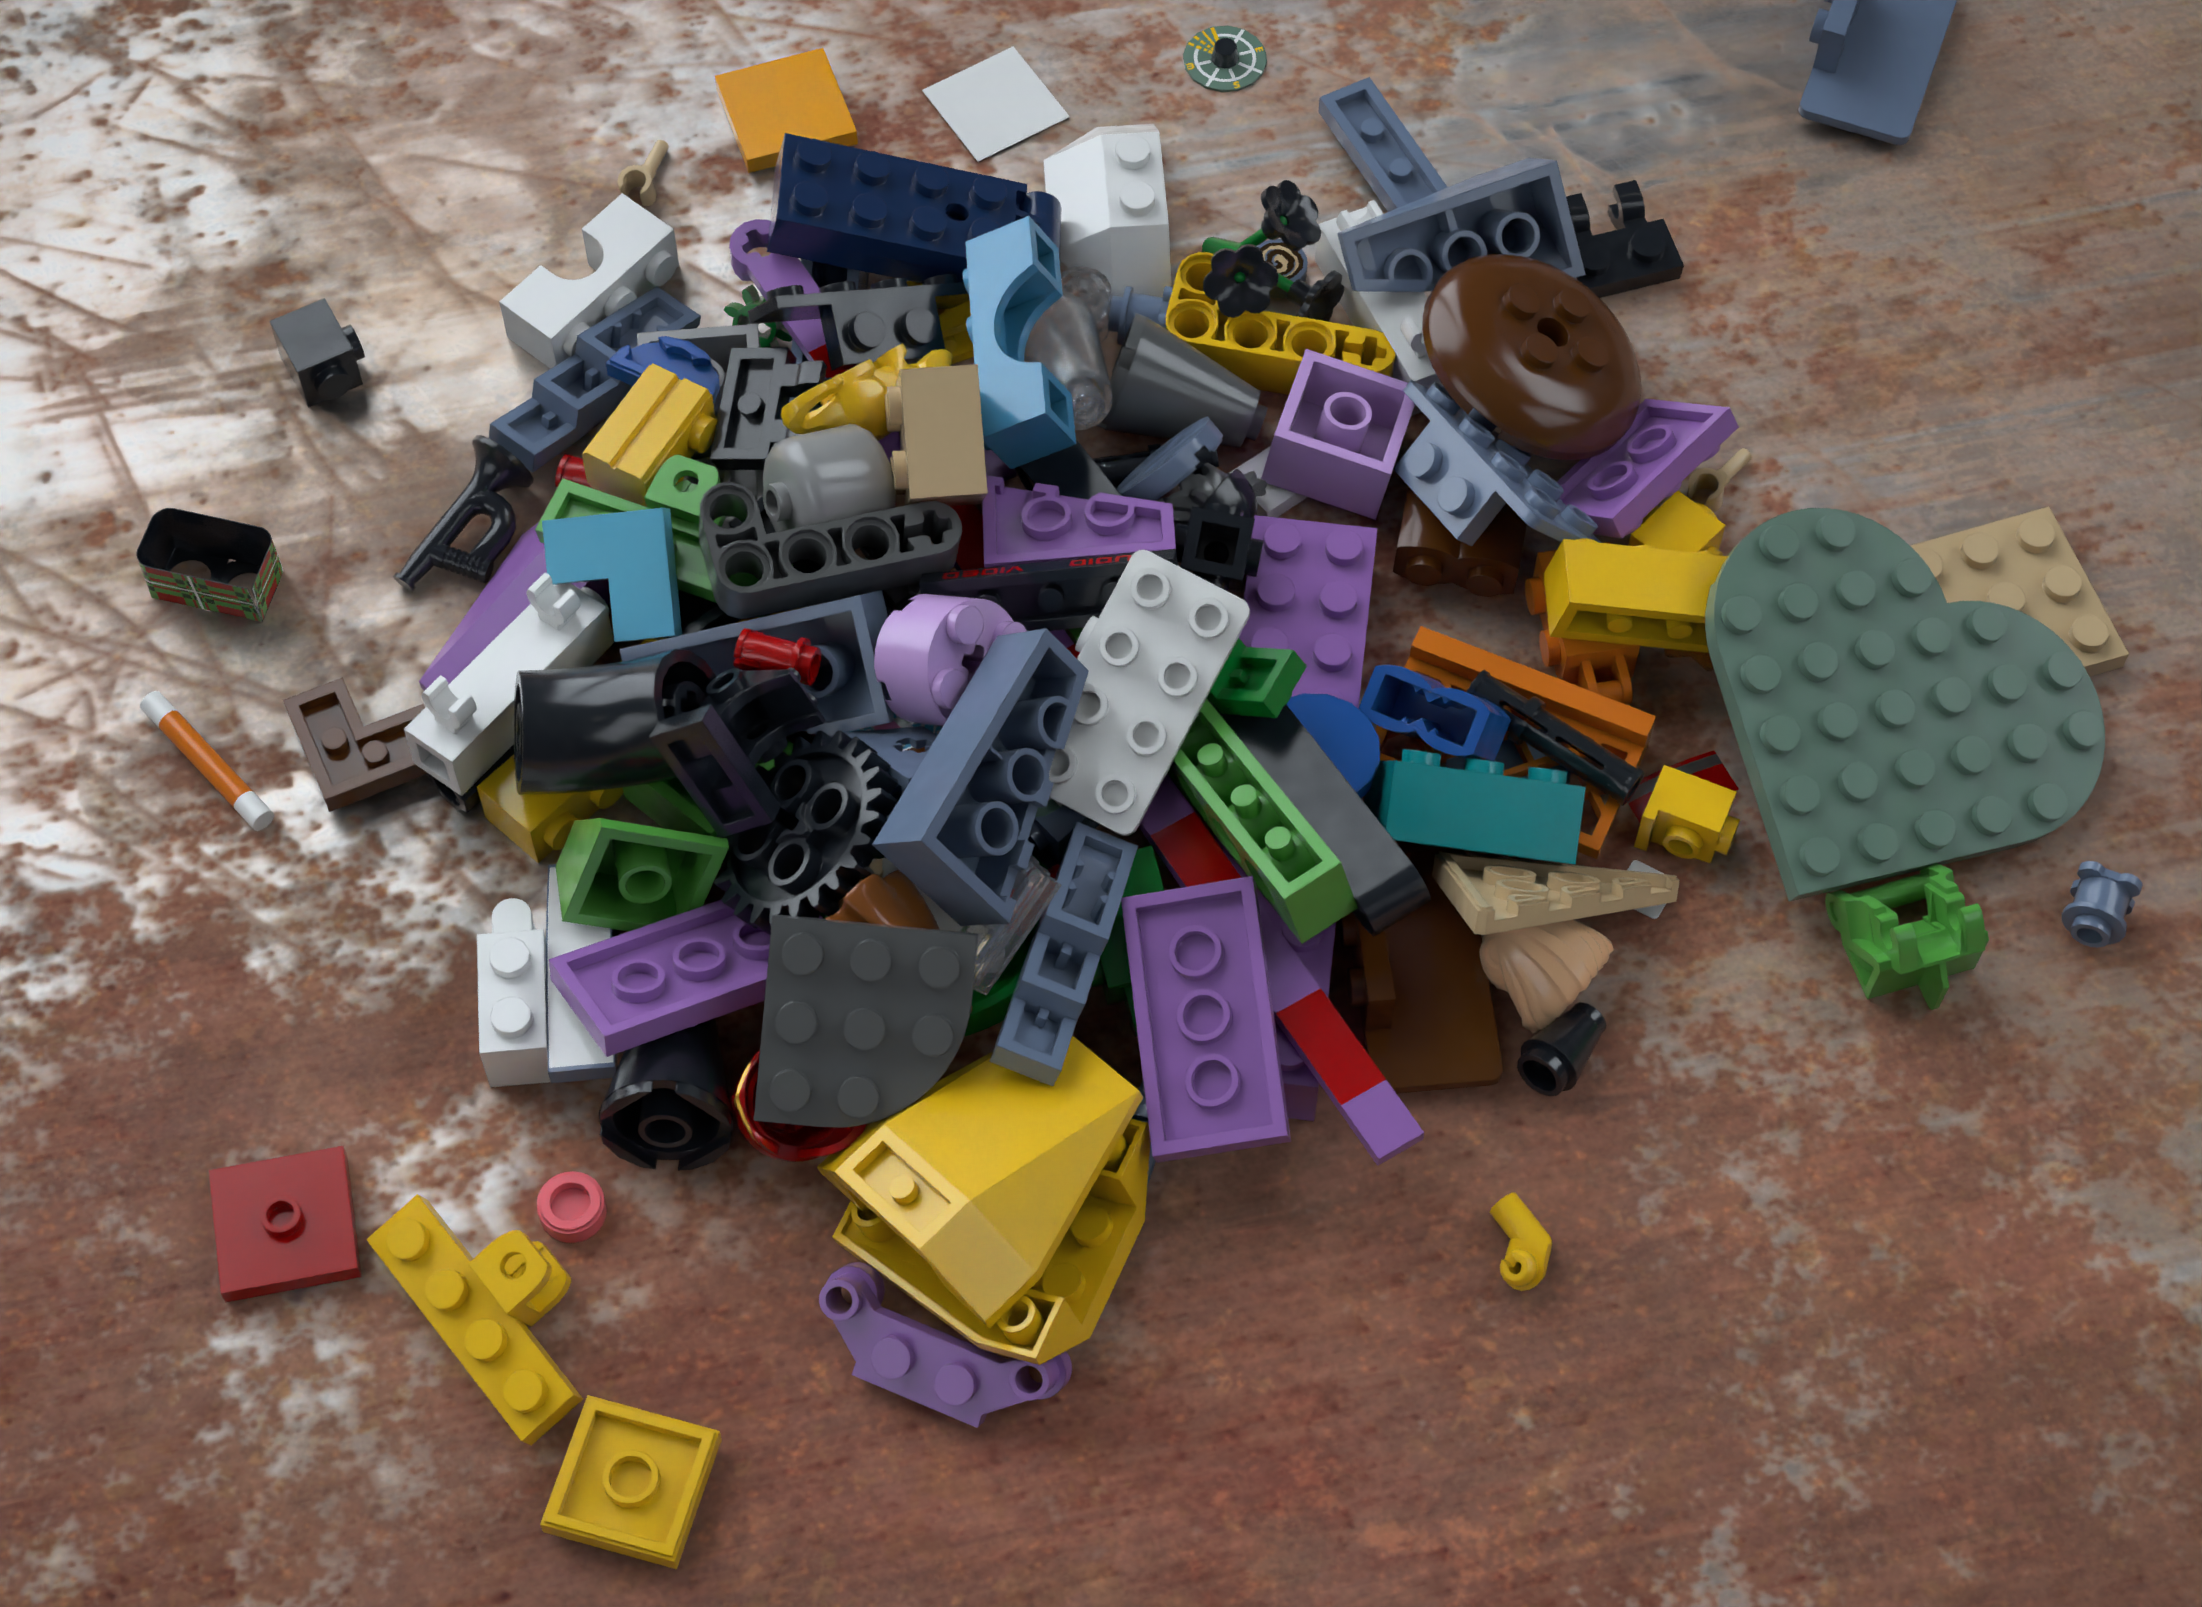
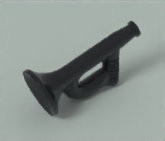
M476 435L472 440L476 464L470 482L413 551L400 573L396 572L393 576L408 591L413 592L416 588L415 584L433 566L441 569L444 568L447 571L450 570L453 573L456 572L459 575L462 574V576H467L483 583L489 581L494 561L510 543L516 530V515L512 505L497 492L511 487H530L534 481L533 476L525 465L511 452L492 439ZM485 514L490 517V528L470 553L467 551L462 552L461 549L450 546L475 516Z

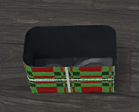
M165 508L152 516L136 552L152 598L263 622L284 571L271 534L265 528L176 508ZM195 560L204 563L209 568L211 580L170 571L181 562ZM240 574H258L252 586L257 606H255L248 588L229 585L228 583Z

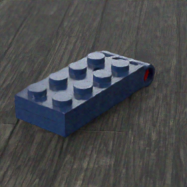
M785 133L775 166L767 252L893 278H906L908 281L921 283L927 278L944 274H956L958 282H963V270L967 268L965 242L1026 216H1030L1059 248L1060 258L1062 207L1059 200L1049 193L1040 191L1027 193V184Z

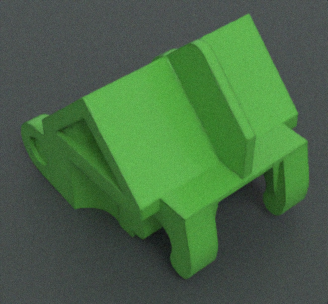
M1938 863L1924 867L1920 870V874L1849 894L1843 890H1837L1826 894L1825 904L1828 917L1834 928L1841 934L1842 945L1867 1000L1918 985L1929 1009H1937L1949 989L1948 976L1974 969L1983 951L1986 950L1985 947L1989 941L1980 905L1976 903L1965 906L1964 895L1959 892L1958 885L1954 883L1953 870ZM1926 899L1928 915L1922 916L1923 920L1899 925L1897 913L1891 910L1892 908Z

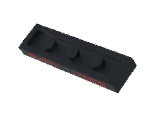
M1176 549L1150 551L1178 566ZM1134 553L922 574L919 582L920 593L990 600L1001 606L1014 622L1024 625L1027 631L1046 628L1049 631L1084 628L1092 616L1099 618Z

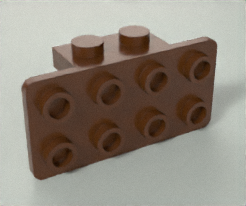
M1450 848L1404 852L1424 880L1429 890L1431 901L1376 936L1369 934L1352 912L1338 920L1341 946L1343 949L1351 948L1354 967L1347 968L1349 1003L1351 1007H1360L1366 1052L1396 1094L1491 1086L1497 1084L1502 1077L1503 1064L1489 979L1483 970L1480 959L1482 937L1479 934L1473 933L1432 877L1435 854H1439V852L1466 854L1461 849Z

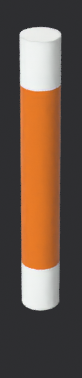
M153 691L143 698L140 703L141 710L255 831H260L272 822L274 813L159 691Z

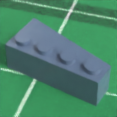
M1047 628L996 637L872 844L960 926L1010 924L1017 902L1010 898L1018 871L1027 870L1034 844L1030 843L1028 838L1036 812L1039 807L1047 806L1054 783L1049 781L1052 761L1056 750L1065 749L1089 670Z

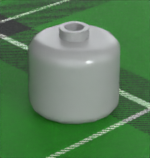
M856 424L792 436L775 443L765 459L763 472V503L766 513L775 531L779 532L895 508L896 490L893 472L882 445L870 431Z

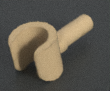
M657 140L644 164L641 166H628L621 171L617 180L621 194L623 193L628 197L633 188L643 186L640 191L642 205L650 206L656 201L657 193L653 179L656 175V170L669 149L667 142Z
M1741 448L1720 469L1702 468L1696 470L1689 478L1687 497L1691 499L1695 492L1700 489H1710L1714 493L1706 500V506L1713 512L1719 510L1723 504L1724 487L1752 459L1751 453L1747 449Z

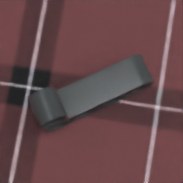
M734 482L717 484L712 486L703 495L700 502L699 542L714 598L722 611L738 619L754 618L919 583L922 574L946 572L954 567L962 534V524L957 512L949 505L939 501H924L770 534L765 532L758 503L753 493L743 485ZM721 516H733L743 523L736 528L726 529L718 526L713 521ZM861 547H873L878 549L884 556L877 560H866L860 558L854 551ZM799 560H811L821 566V569L814 573H802L797 571L792 564ZM736 573H749L754 575L759 581L754 585L741 587L732 583L728 578Z

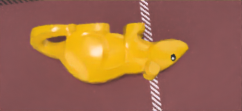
M902 343L884 353L875 362L872 363L871 359L866 360L844 373L816 385L790 401L781 410L783 425L793 433L806 434L843 425L856 424L870 431L880 441L892 433L887 431L885 394H887V387L896 386L900 369L951 366L953 355L945 349L932 350L917 363L907 364L904 357L908 350ZM817 403H821L822 406L809 412Z

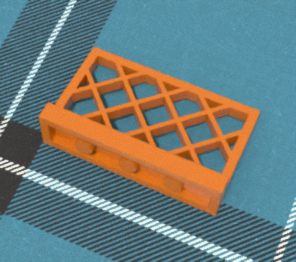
M1420 626L1411 644L1410 656L1404 668L1435 679L1446 688H1454L1467 692L1477 675L1481 671L1486 670L1492 677L1527 699H1531L1533 696L1538 697L1546 702V711L1582 734L1592 738L1595 742L1635 768L1640 766L1649 746L1656 719L1655 715L1423 626ZM1508 706L1504 707V709L1518 716L1537 730L1542 729ZM1377 725L1375 731L1380 741V761H1400L1381 753L1386 740L1400 734ZM1506 731L1503 741L1508 740V731ZM1416 739L1421 751L1441 754L1440 764L1446 762L1447 759L1456 757L1439 750L1434 751L1424 740ZM1562 741L1560 742L1562 746L1572 751L1579 757H1586L1585 755L1578 752ZM1523 742L1521 745L1515 744L1524 764L1504 770L1503 775L1521 778L1528 775L1529 767L1548 769L1560 764L1547 756L1534 760L1527 743ZM1577 776L1581 786L1586 787L1584 801L1589 800L1598 818V823L1592 835L1580 831L1577 852L1597 859L1621 805L1611 796H1609L1604 805L1600 795L1606 793Z

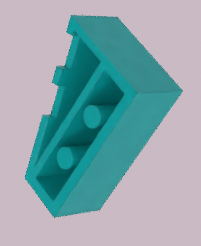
M1403 749L1401 761H1380L1371 789L1364 798V803L1395 841L1555 863L1576 864L1586 787L1566 784L1567 772L1529 767L1527 779L1503 775L1505 763L1466 758L1465 768L1461 770L1440 767L1441 754Z

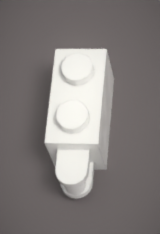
M509 898L498 903L492 912V933L477 934L479 1054L490 1088L551 1082L548 1075L546 938L543 929L535 928L528 904L517 898Z

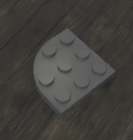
M773 915L754 1121L836 1128L859 1126L889 1117L921 1098L945 1073L956 1056L965 1036L973 999L978 934Z

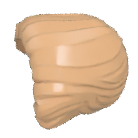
M1568 920L1484 935L1480 947V959L1483 970L1490 982L1497 989H1502L1509 993L1522 1018V1027L1535 1033L1552 1023L1568 1005L1573 1003L1581 991L1587 989L1591 979L1607 963L1609 955L1614 949L1612 942L1600 932L1576 920Z

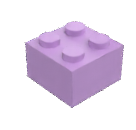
M1306 349L1275 431L1261 479L1265 480L1268 484L1376 520L1415 406L1414 402L1403 391L1408 383Z

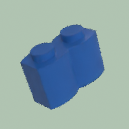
M1396 665L1375 666L1359 705L1360 711L1374 724L1402 735L1422 739L1428 745L1441 752L1465 760L1466 758L1495 761L1511 721L1510 717L1500 707L1486 699L1462 690L1446 688L1435 679Z

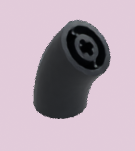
M680 649L604 665L552 670H518L514 693V763L518 795L597 791L677 778L649 736L658 721L698 709L703 700L708 696L706 688L716 677L715 673L706 661L690 650Z

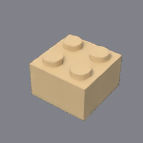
M978 364L900 369L896 386L887 387V394H885L887 431H899L901 450L892 451V457H890L896 495L904 494L905 505L924 501H939L949 506L981 504L988 494Z

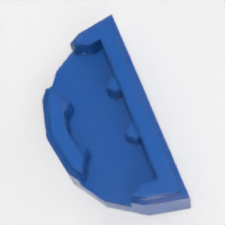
M661 336L658 337L659 342L645 343L633 349L628 344L620 348L606 362L608 376L631 386L636 383L645 369L653 363L675 373L680 380L685 378L705 387L712 394L716 417L721 404L719 375L712 366L709 355L690 341Z
M1302 693L1291 697L1287 706L1359 797L1365 796L1371 789L1373 779L1380 764L1379 736L1370 719L1351 702L1329 694Z

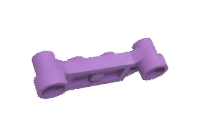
M853 1262L837 1269L830 1275L826 1285H824L820 1292L819 1304L821 1310L828 1318L833 1320L856 1361L851 1375L976 1428L984 1423L987 1413L1025 1401L1050 1398L1063 1389L1070 1380L1072 1363L1067 1351L1041 1365L1016 1358L1006 1359L882 1307L881 1303L885 1293L883 1279L878 1271L866 1263ZM842 1287L850 1292L852 1304L844 1300L841 1292ZM1029 1366H1033L1040 1371L1043 1379L1042 1383H1038L1031 1378Z

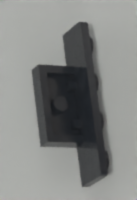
M956 274L930 277L921 282L922 285L908 286L906 278H891L876 282L871 285V289L857 290L855 282L845 281L821 287L819 293L804 294L803 286L801 285L784 286L770 290L766 293L767 301L749 310L748 315L750 324L821 319L831 371L851 369L869 359L873 363L884 353L902 343L908 350L904 357L907 364L917 363L932 350L945 349L938 309L954 308L970 299L964 282H958Z

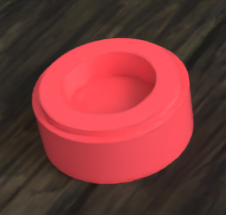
M575 1171L560 1173L543 1185L537 1197V1212L542 1227L552 1238L561 1242L577 1243L589 1239L600 1230L606 1219L607 1205L602 1188L594 1178L585 1173Z

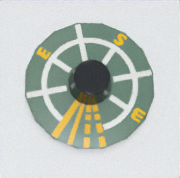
M1228 25L1210 27L1198 32L1187 43L1183 53L1184 67L1192 80L1206 89L1219 92L1239 91L1253 85L1263 75L1267 64L1265 48L1259 39L1242 28Z

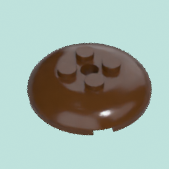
M1508 254L1481 255L1468 259L1447 271L1428 296L1424 306L1422 330L1425 347L1432 367L1447 392L1467 415L1475 408L1487 420L1502 430L1497 437L1500 440L1522 451L1549 459L1581 460L1600 455L1609 450L1631 428L1641 399V376L1633 346L1623 326L1608 306L1593 291L1573 276L1550 264L1528 257Z

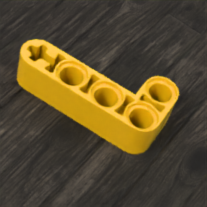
M1198 252L1187 256L1181 261L1177 269L1173 292L1171 293L1166 312V329L1256 389L1289 395L1306 349L1393 378L1395 346L1392 340L1384 333L1368 328L1270 311L1250 313L1245 310L1238 317H1227L1220 312L1217 300L1208 298L1203 290V279L1212 271L1211 259L1214 254Z

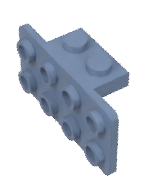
M1824 0L1832 3L1830 11L1819 8L1812 27L1809 42L1819 45L1811 74L1800 101L1799 114L1808 120L1891 144H1906L1912 133L1957 0Z
M1410 380L1403 391L1427 416L1430 422L1393 469L1457 540L1473 546L1507 503L1530 527L1560 542L1563 539L1576 540L1588 538L1601 543L1593 534L1598 528L1597 524L1572 504L1566 506L1562 502L1560 497L1564 493L1563 488L1546 473L1538 469L1533 471L1528 466L1527 462L1531 458L1530 453L1497 438L1499 434L1494 430L1497 426L1487 420L1475 408L1467 415L1450 396L1444 386L1434 382L1430 388H1427Z

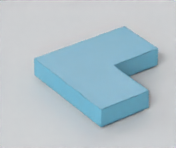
M654 508L542 521L547 574L552 578L553 585L608 579L614 642L682 635L670 508Z

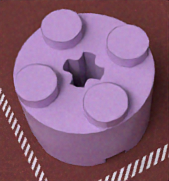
M918 594L909 599L912 602L902 611L894 610L885 620L876 643L874 669L877 682L886 684L892 701H885L894 714L908 722L944 726L996 637L1026 632L1027 630L1021 623L1014 622L1001 606L990 600Z

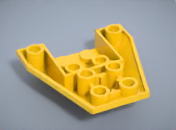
M1073 1035L1061 1072L1054 1086L989 1062L993 1053L991 1052L939 1080L921 1098L905 1109L876 1122L867 1123L862 1134L849 1147L829 1155L817 1166L821 1174L861 1211L868 1207L924 1258L945 1288L988 1328L1000 1319L1040 1280L1143 1099L1141 1092Z
M1131 1119L1040 1280L990 1328L950 1293L929 1263L868 1207L861 1211L850 1201L832 1237L837 1244L863 1263L872 1266L883 1278L978 1348L1041 1365L1091 1337L1145 1222L1151 1142L1149 1124Z

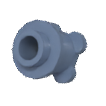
M1126 286L1123 297H1112L1108 318V331L1118 332V344H1123L1135 313L1149 317L1166 329V312L1173 287L1165 286L1163 297L1134 293L1133 287Z
M2095 861L2082 862L2077 872L2080 879L2073 881L2070 889L2074 901L2063 909L2062 923L2071 933L2072 937L2083 945L2098 948L2118 943L2125 937L2127 932V924L2124 917L2133 910L2135 901L2132 897L2140 894L2143 884L2133 874H2121L2106 869L2102 864Z

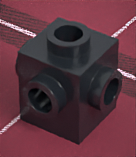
M1207 503L1206 509L1192 506L1189 526L1177 523L1175 530L1177 560L1181 563L1180 567L1226 591L1230 589L1241 592L1244 575L1257 577L1264 540L1252 538L1255 518L1244 517L1242 509L1226 504ZM1213 545L1222 546L1228 553L1227 561L1224 564L1207 561L1204 557L1206 549Z

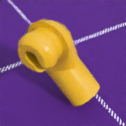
M1512 1192L1501 1198L1491 1208L1490 1214L1510 1238L1505 1258L1501 1259L1500 1274L1503 1280L1513 1289L1525 1291L1537 1286L1545 1277L1552 1249V1239L1517 1193Z

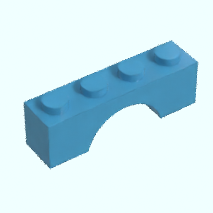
M1030 216L965 242L967 268L963 270V282L969 294L971 316L966 320V327L970 340L973 343L974 364H978L984 449L987 451L992 450L1010 469L1076 444L1072 394L1042 362H1024L1025 347L1032 328L1041 315L1063 296L1059 248Z

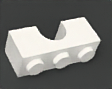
M623 193L582 228L588 265L596 270L593 274L582 279L568 280L554 275L540 265L499 301L507 338L550 369L575 354L577 335L656 286L664 285L679 266L674 229Z

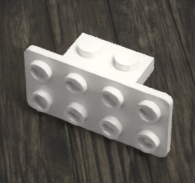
M1136 551L1131 556L1099 618L1092 616L1088 620L1076 643L1075 650L1080 653L1077 659L1089 672L1065 749L1056 750L1052 761L1049 781L1054 784L1049 798L1122 836L1133 834L1142 821L1249 619L1250 608L1247 602L1150 551Z

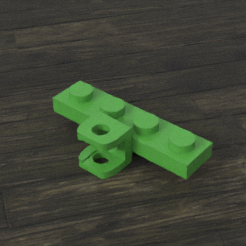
M681 455L670 457L660 467L644 496L647 507L562 478L535 529L541 543H544L542 521L654 508H670L678 590L717 603L699 542L700 502L703 495L712 486L720 484V477L716 467ZM684 476H693L699 480L698 485L688 480H683L679 483L677 481ZM726 516L718 517L713 522L722 527ZM736 573L728 578L732 583L741 587L751 586L759 581L754 575L749 573Z

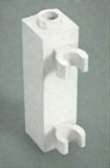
M1375 200L1369 201L1367 207L1350 213L1347 210L1341 211L1338 217L1318 224L1321 229V238L1316 242L1315 262L1324 277L1334 270L1342 275L1341 284L1344 286V293L1339 302L1352 324L1356 327L1373 329L1384 333L1395 351L1393 378L1407 383L1413 380L1427 388H1430L1434 382L1443 386L1432 367L1424 343L1422 321L1424 306L1427 301L1425 293L1352 291L1337 233L1382 215L1383 212ZM1415 405L1412 415L1422 411Z
M545 572L526 592L531 604L449 685L447 679L440 675L422 693V699L426 707L404 728L414 764L463 796L514 744V693L518 670H552L592 666L614 643L608 615L610 613L608 605L592 589L588 587L579 589L571 583L553 585L551 576Z

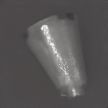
M1062 288L1063 296L1041 315L1032 328L1025 347L1024 362H1042L1072 394L1075 430H1086L1096 426L1107 416L1112 406L1113 395L1095 316L1083 300Z

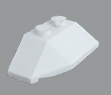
M1154 124L1096 127L1044 160V178L1046 193L1055 196L1062 207L1060 268L1082 289L1101 301V306L1109 313L1112 297H1123L1126 286L1133 287L1134 293L1163 297L1165 286L1171 287L1169 221L1160 133Z

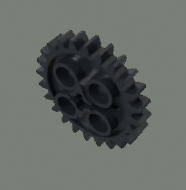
M820 730L817 731L812 744L801 736L797 737L793 745L792 754L788 755L783 751L774 758V766L770 770L760 765L755 767L780 803L781 808L772 823L722 837L728 840L729 849L720 867L724 871L714 882L716 886L726 892L721 900L725 905L735 910L733 913L735 916L755 929L759 928L771 935L773 915L819 918L821 912L826 916L834 915L839 911L838 901L845 897L860 879L864 880L866 877L875 874L869 867L872 860L886 857L872 844L887 821L886 817L891 814L899 801L890 795L897 787L898 780L887 773L891 765L880 757L877 751L856 736L852 739L844 732L838 730L833 737H830Z

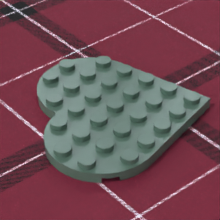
M1807 508L1778 515L1756 527L1727 555L1728 557L1723 563L1716 581L1711 585L1707 597L1705 611L1707 646L1789 902L1920 871L1926 866L1937 863L1945 865L2032 843L2066 823L2087 801L2096 785L2104 759L2105 725L2103 712L2093 682L2080 659L2058 635L2044 624L2021 611L1996 603L1983 601L1947 603L1934 574L1925 561L1907 542L1876 521L1844 510Z

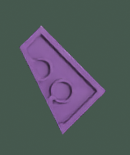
M986 475L988 494L982 501L985 568L1135 553L1139 550L1158 551L1176 549L1172 503L1100 492L1089 500L1059 495V487L1054 485L1036 483L1033 491L1004 487L1003 478Z

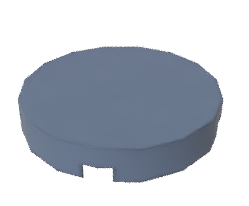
M1208 416L1196 421L1146 458L1122 481L1116 490L1121 496L1152 501L1158 500L1196 470L1195 466L1200 461L1194 454L1203 446L1209 452H1214L1222 442L1223 434Z

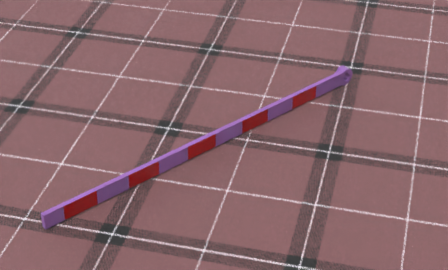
M751 220L744 222L735 229L730 237L729 244L731 265L734 273L742 281H753L766 301V293L768 291L784 286L801 285L803 286L804 294L819 293L820 288L798 258L770 253V255L762 257L758 252L747 254L754 248H767L769 220ZM821 319L782 322L809 361H824L827 365L825 378H833L849 370L831 371ZM899 431L892 432L879 441L889 462L890 457H892V451L901 450ZM975 505L950 506L957 512L962 524V534L954 567L956 570L985 568L982 514ZM1065 630L1050 631L1078 658L1080 653L1075 650L1076 645ZM1166 773L1138 827L1177 883L1183 888L1242 878ZM1259 902L1275 1021L1378 1166L1423 1140L1424 1131Z

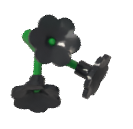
M1284 180L1277 186H1269L1261 193V202L1266 210L1263 217L1264 220L1261 223V229L1242 242L1217 237H1209L1203 242L1202 252L1214 254L1211 259L1212 271L1203 279V290L1208 298L1217 300L1220 312L1227 317H1238L1245 310L1250 313L1264 311L1270 304L1269 291L1277 286L1287 293V300L1300 307L1296 316L1329 322L1333 314V308L1343 296L1342 275L1335 270L1328 273L1323 280H1318L1313 286L1300 279L1293 282L1278 273L1273 264L1264 261L1262 251L1257 247L1267 239L1277 240L1281 238L1288 249L1299 251L1306 245L1315 244L1321 238V229L1316 222L1319 213L1315 202L1310 197L1301 195L1297 185L1289 180Z

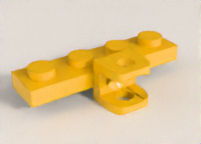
M418 1194L366 1239L521 1442L532 1446L583 1400L582 1396L525 1325L527 1324L532 1327L558 1304L567 1293L571 1284L570 1275L546 1245L539 1241L532 1242L520 1230H512L496 1238L473 1258L431 1203Z

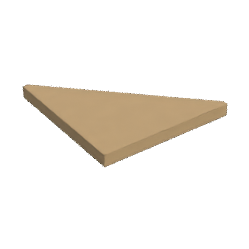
M1446 852L1435 854L1432 877L1474 934L1479 935L1676 902L1680 881L1676 878V875Z

